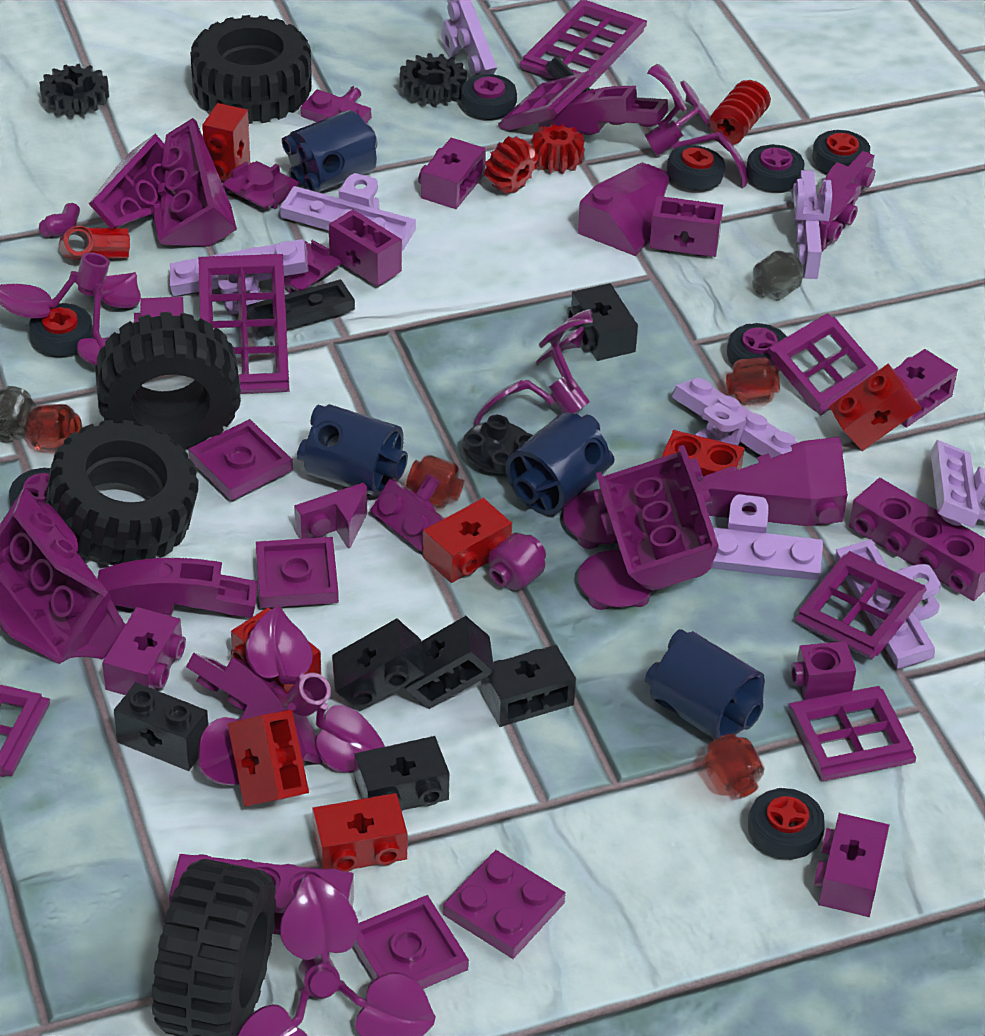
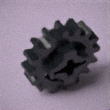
M428 53L427 58L416 55L415 61L406 60V66H401L399 73V87L403 88V94H411V100L419 98L424 104L428 100H433L435 104H439V100L451 102V96L461 97L462 86L467 81V70L463 69V63L455 64L454 57L447 59L444 57V54L433 57L431 53Z
M67 64L63 65V70L53 68L52 75L44 74V81L39 82L41 102L46 103L48 110L56 108L57 114L68 111L69 116H73L74 113L85 115L87 109L97 111V104L105 105L106 98L110 97L108 77L103 76L102 70L93 72V66L91 65L85 69L81 68L80 64H76L75 67L68 66Z

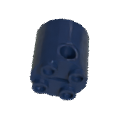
M353 110L344 111L292 131L288 136L282 138V147L288 155L291 164L289 176L298 181L299 185H303L307 190L320 193L344 183L354 173L365 175L372 172L376 167V148L378 145L376 134L371 126L366 124L360 115Z
M331 404L327 406L316 405L310 419L312 427L308 439L302 440L297 452V459L304 462L307 474L346 487L364 483L367 486V494L379 497L389 479L399 480L402 477L407 465L408 453L403 451L404 433L401 426Z
M566 412L558 415L510 454L506 460V475L513 491L527 507L540 514L553 515L560 512L598 480L596 473L601 472L604 475L614 464L615 459L600 433V424L593 416L586 414L581 417L578 414Z
M682 629L677 630L672 635L668 644V651L660 663L655 662L645 676V683L651 686L650 695L653 701L674 712L686 722L721 743L729 741L742 730L750 729L756 723L763 710L764 674L712 642H709L694 631L687 633Z

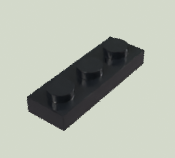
M341 279L285 294L286 328L305 325L355 310V299ZM273 299L246 305L247 320L274 319ZM274 326L252 327L257 337L274 333Z

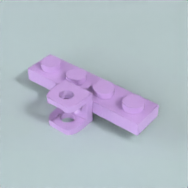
M447 0V10L450 19L445 20L441 30V39L449 57L456 56L459 49L465 48L468 55V67L472 75L494 74L497 66L472 1Z
M801 170L800 179H797L796 183L793 184L792 192L794 223H797L796 244H799L797 263L798 265H803L805 279H818L822 254L819 221H829L832 204L831 180H824L822 193L816 194L814 171Z
M358 173L350 175L339 189V198L293 186L280 206L282 218L329 230V223L354 209L402 239V251L416 230V219L380 210L379 199L374 198L378 190L377 179ZM358 184L366 185L363 189L355 188Z
M304 239L213 255L283 254L284 276L308 272L307 247ZM198 258L170 263V289L173 296L199 292ZM271 273L245 274L246 293H260L258 281L272 279ZM238 274L211 275L212 289L220 288L223 294L239 293ZM248 300L246 305L260 302V300ZM225 301L227 311L231 315L239 314L238 301Z
M697 377L675 386L672 398L700 415L703 420L708 421L706 429L699 431L696 434L697 436L738 446L741 442L761 456L769 453L771 458L792 451L790 445L798 443L793 435L780 431L768 423L765 417L752 413L740 405L737 399L724 395L705 379Z
M936 440L931 450V460L938 514L952 525L960 526L964 524L974 528L978 519L985 521V499H983L985 496V469L978 467L974 475L971 454L969 452Z
M736 495L731 502L727 529L713 527L719 547L711 568L819 581L823 540L766 533L768 522V503L766 499L758 496ZM753 506L756 512L742 511V508Z
M872 539L836 549L837 562L844 554L846 555L851 551L888 568ZM927 564L913 565L895 571L912 580L924 578L928 581V583L924 584L927 591L922 596V600H925L927 604L924 606H919L918 604L885 646L897 669L934 658L935 647L920 621L930 618L939 612V602H937L934 595L939 593L941 583L931 566ZM851 574L846 578L858 600L871 585ZM879 588L867 604L890 614L901 598ZM865 611L876 631L884 620Z

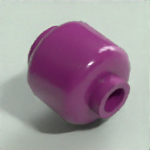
M514 533L508 536L489 553V574L492 580L498 586L507 587L511 590L519 591L525 588L544 572L546 566L545 549L540 541L532 535Z

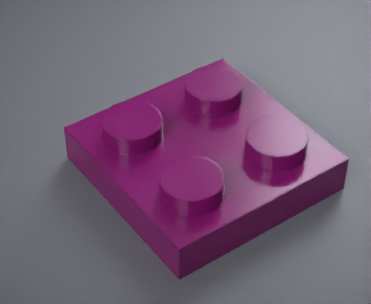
M251 419L188 449L189 459L231 501L293 470V459Z
M333 537L256 541L260 608L339 603Z
M495 850L443 904V915L514 959L563 906L566 892L498 850Z
M428 895L358 923V936L353 946L373 980L390 972H399L412 977L425 989L468 970V957Z

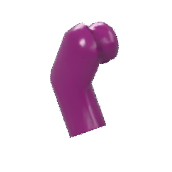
M67 203L61 214L46 216L45 220L39 223L40 233L47 238L53 235L62 236L68 229L76 226L80 214L79 206L75 203Z

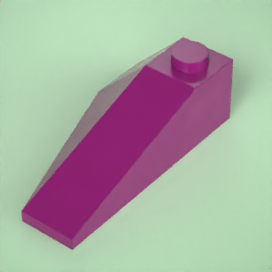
M192 118L166 134L162 158V167L165 169L164 182L159 183L157 193L161 195L160 207L156 208L154 213L158 240L163 245L211 246L237 230L231 204L197 121Z
M156 133L134 148L117 165L88 203L111 230L155 213L156 208L160 207L161 195L157 192L159 183L164 182L165 169L162 167V158L165 144Z
M641 162L595 185L580 201L578 234L636 256L650 242L652 215L656 197H665L670 180L667 171Z
M832 437L801 441L790 445L792 449L790 452L773 458L768 453L757 457L759 463L738 469L731 466L703 476V480L698 481V483L705 481L712 500V504L706 505L709 516L729 518L731 502L736 495L740 494L764 497L768 503V522L814 526L843 522L848 493L840 438ZM745 506L742 508V511L756 512V509L753 506Z

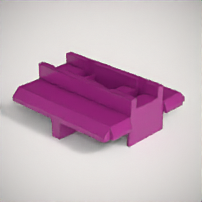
M247 161L232 171V177L223 182L224 188L265 209L271 207L275 210L278 208V203L286 199L293 186L298 187L299 185L298 181L281 173L278 164L269 167L259 161L252 162L249 165Z
M311 240V244L305 241L308 272L284 276V286L288 288V293L307 289L340 265L341 262L338 258L329 255V248L314 240Z

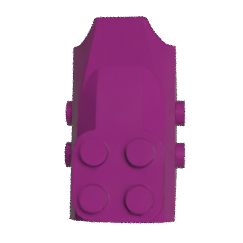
M684 445L679 446L677 453L609 475L602 476L601 472L596 473L600 489L593 490L600 513L608 511L601 514L607 536H616L627 573L630 577L646 589L659 590L700 577L711 569L719 547L706 505L712 504L706 482L698 483V481L703 480L697 458L689 460Z
M24 487L0 523V628L11 638L58 664L74 657H92L102 660L107 656L124 628L125 623L115 608L107 590L79 555L78 542L73 531L50 504L38 502L32 493Z

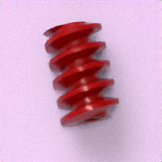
M743 80L737 83L710 116L709 124L712 133L721 132L732 145L741 142L770 106L771 97L769 91L757 81Z

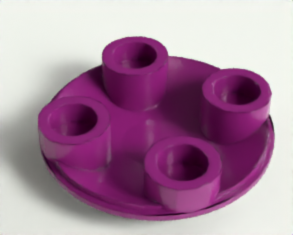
M593 490L581 493L564 508V523L567 529L578 537V544L583 548L593 549L599 544L617 543L615 535L607 536L601 514L608 511L600 513Z
M620 550L603 551L590 556L582 563L578 572L579 586L584 594L588 596L589 605L595 609L603 610L609 606L643 607L649 602L650 594L653 591L642 587L640 583L628 575Z

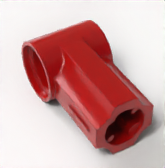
M78 225L71 227L62 235L59 241V248L64 257L74 261L80 260L85 253H97L105 256L107 259H128L130 235L128 228H114L111 230L110 228H86ZM70 235H78L84 240L85 247L83 251H75L69 246L68 239Z

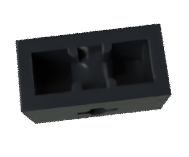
M611 283L572 291L571 307H568L567 310L568 319L584 310H591L593 323H585L574 327L579 328L582 326L584 328L582 343L586 349H590L597 361L636 352L638 324Z
M464 616L422 640L425 676L405 686V690L430 709L491 675L495 670L490 636L471 619Z
M398 618L332 655L335 692L358 711H362L425 676L421 639Z
M557 644L542 649H535L504 660L494 661L495 672L481 680V694L499 727L574 705L576 677Z
M137 682L133 684L114 709L117 743L187 771H190L199 759V740L203 731L209 725L208 710Z
M436 736L354 753V777L361 799L397 793L401 811L420 806H431L438 802L449 800L450 772Z

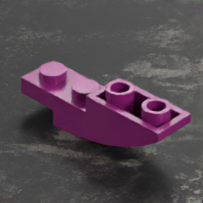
M636 86L602 87L580 93L554 119L540 122L538 126L539 128L540 126L550 127L551 123L561 126L565 123L567 128L576 127L577 132L583 135L599 133L607 122L611 125L638 123L643 127H652L658 125L668 113V99L637 98Z
M862 151L849 166L836 162L824 179L831 180L832 204L829 221H819L822 252L832 241L836 242L847 224L851 225L854 222L858 212L855 202L860 192L865 187L869 188L875 177L876 170L873 169L875 155Z
M192 558L135 560L100 569L97 577L109 593L114 606L133 609L139 607L171 616L174 604L190 608L226 613L232 616L252 618L258 581L222 575V562Z
M193 653L186 665V668L199 675L196 682L214 692L222 689L229 694L227 701L244 710L240 720L280 712L288 705V693L275 680L262 679L257 676L247 661L232 657L226 667L213 658ZM293 713L303 764L305 761L322 764V760L315 748V738L317 735L306 716Z

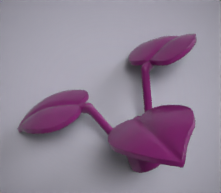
M660 64L652 66L647 74L658 79L672 95L675 105L670 113L658 124L659 126L645 134L648 143L656 155L660 156L672 147L675 149L680 146L716 140L730 152L735 160L741 176V189L744 188L748 180L745 163L736 148L721 132L684 141L679 140L684 136L679 128L681 125L699 113L705 124L710 127V115L704 105L700 103L696 92L683 80L680 84L686 93L685 102L691 104L694 108L677 122L672 120L680 109L684 113L687 111V108L673 79L665 68Z
M85 253L82 255L78 272L71 271L68 281L55 298L51 299V296L46 291L36 286L0 284V305L18 316L44 318L49 316L50 308L57 307L72 285L76 283L79 292L94 297L93 339H81L77 345V352L87 362L97 365L98 353L105 346V341L109 338H102L99 333L101 299L104 303L113 307L131 308L139 305L141 294L137 284L136 272L107 276L110 261L105 256L97 253Z
M590 309L575 314L563 324L554 328L539 343L540 348H543L549 342L551 347L540 356L536 364L539 365L542 361L552 356L562 378L549 386L553 393L549 395L529 380L517 381L498 391L482 406L475 417V426L480 424L486 411L499 399L525 389H530L545 399L549 406L556 403L563 414L566 412L574 414L590 402L572 377L561 352L566 349L580 348L584 335V328L582 326L571 331L564 338L562 336L574 326L593 323Z
M276 606L267 612L256 623L247 640L246 658L250 668L262 679H273L278 676L281 684H295L288 691V705L282 711L292 709L293 713L300 716H309L317 711L315 723L322 731L315 738V748L320 759L327 767L336 772H354V753L385 747L384 743L372 725L356 710L344 705H334L328 709L326 701L331 694L329 682L317 673L305 675L312 664L313 658L312 649L307 638L286 616L280 606ZM223 717L211 722L205 728L199 740L198 767L205 777L218 784L240 785L227 723L238 721L235 718Z
M306 874L297 892L286 906L280 922V936L284 946L294 956L302 959L298 972L304 986L298 991L300 997L296 1014L291 1020L288 1012L282 1006L276 1004L264 1006L253 1012L245 1020L237 1036H307L305 1031L298 1028V1026L303 1021L308 998L312 996L323 999L330 997L336 991L342 992L354 1004L362 1007L355 1019V1029L360 1036H423L434 1025L436 1016L423 988L416 980L406 974L390 972L377 977L369 984L366 991V999L358 996L343 980H340V975L329 956V952L343 953L354 945L358 936V918L350 902L335 886L318 876Z

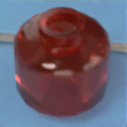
M766 357L737 360L734 363L733 372L726 374L728 394H735L736 399L743 406L771 402L775 393L780 392V378L777 365H772Z
M67 404L38 405L30 412L27 418L28 421L26 420L24 423L26 438L29 439L34 449L39 452H56L57 448L64 443V440L74 432L79 434V430L82 428L80 416Z
M426 455L421 461L415 460L407 478L406 488L417 492L426 475L430 474L441 481L429 499L433 507L444 509L451 499L458 501L464 486V480L458 478L459 468L457 464L433 455Z
M727 734L708 745L706 749L708 753L704 757L703 767L719 794L723 796L734 794L737 799H742L757 791L759 788L757 782L763 777L765 767L749 739L737 737L735 734Z

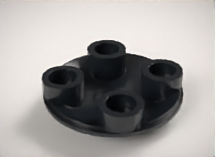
M496 414L490 416L487 422L478 424L468 430L464 435L462 447L467 459L478 468L492 473L505 474L506 460L510 454L533 435L509 423L507 417Z

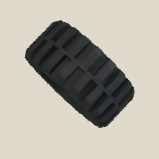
M242 15L241 18L234 19V17L226 18L224 22L219 23L217 21L211 24L208 29H204L191 46L193 93L199 104L206 111L210 110L211 112L216 104L220 103L248 109L249 124H253V121L266 123L274 118L282 119L287 116L288 112L294 113L309 97L312 89L310 45L301 31H298L291 24L286 25L283 20L277 18L272 20L268 19V16L261 15L259 17Z
M160 312L161 316L151 317L150 314L139 317V321L136 323L129 321L119 328L120 333L114 332L105 341V346L98 353L95 373L99 412L104 417V421L113 420L114 423H122L123 420L134 421L133 425L143 427L144 424L155 427V432L159 434L165 432L174 439L173 444L175 446L180 444L186 451V447L195 446L210 437L220 435L224 431L223 426L228 427L235 418V412L239 409L241 402V387L235 350L232 344L227 341V336L220 329H213V324L202 318L196 321L193 315L181 313L180 316H172L171 312ZM163 375H182L194 379L189 385L172 391H156L141 386L145 382Z
M106 420L101 421L99 426H94L92 423L80 428L79 434L74 432L69 435L54 454L45 503L50 504L75 534L78 542V553L88 559L90 556L99 558V563L110 565L111 561L125 563L135 560L156 558V555L161 558L172 552L173 547L180 545L185 538L186 531L189 529L199 487L195 465L191 459H188L187 452L180 444L175 446L173 444L174 439L165 432L162 434L155 432V427L144 424L143 427L133 425L134 421L123 420L122 423ZM106 483L125 484L140 490L150 499L140 502L118 501L100 493L95 486Z
M202 859L190 864L187 867V871L183 872L179 886L175 888L172 895L170 908L167 909L164 919L165 925L162 935H160L158 956L153 972L155 977L151 996L153 997L152 1014L155 1016L154 1021L156 1025L166 1034L175 1036H237L245 1020L254 1012L255 1005L258 1003L261 994V986L265 979L268 957L272 947V934L275 928L276 887L273 884L274 880L265 871Z

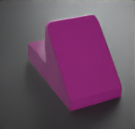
M360 483L294 505L295 533L298 538H316L337 531L347 548H351L367 516V486L364 483Z

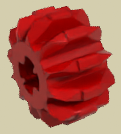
M551 123L550 127L540 126L539 131L533 133L531 147L539 155L536 164H538L540 170L548 169L550 174L554 171H560L564 174L566 170L575 171L577 165L582 164L585 142L583 134L578 133L576 127L567 128L565 123L561 126Z
M508 136L503 143H497L496 149L490 152V159L485 162L486 169L484 175L497 190L503 191L506 194L509 192L515 193L520 187H525L526 181L532 178L531 174L538 166L536 162L539 155L531 147V144L524 139H520L517 136L514 138Z

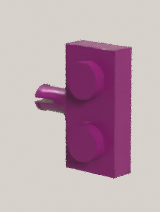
M354 86L350 87L348 92L342 97L316 89L300 107L301 117L314 122L324 120L347 110H353L367 124L372 118L370 107L355 102L361 97V91L357 87L354 88Z
M427 474L417 492L408 490L398 481L389 479L370 511L417 549L423 551V530L444 519L435 511L432 503L429 501L441 481Z

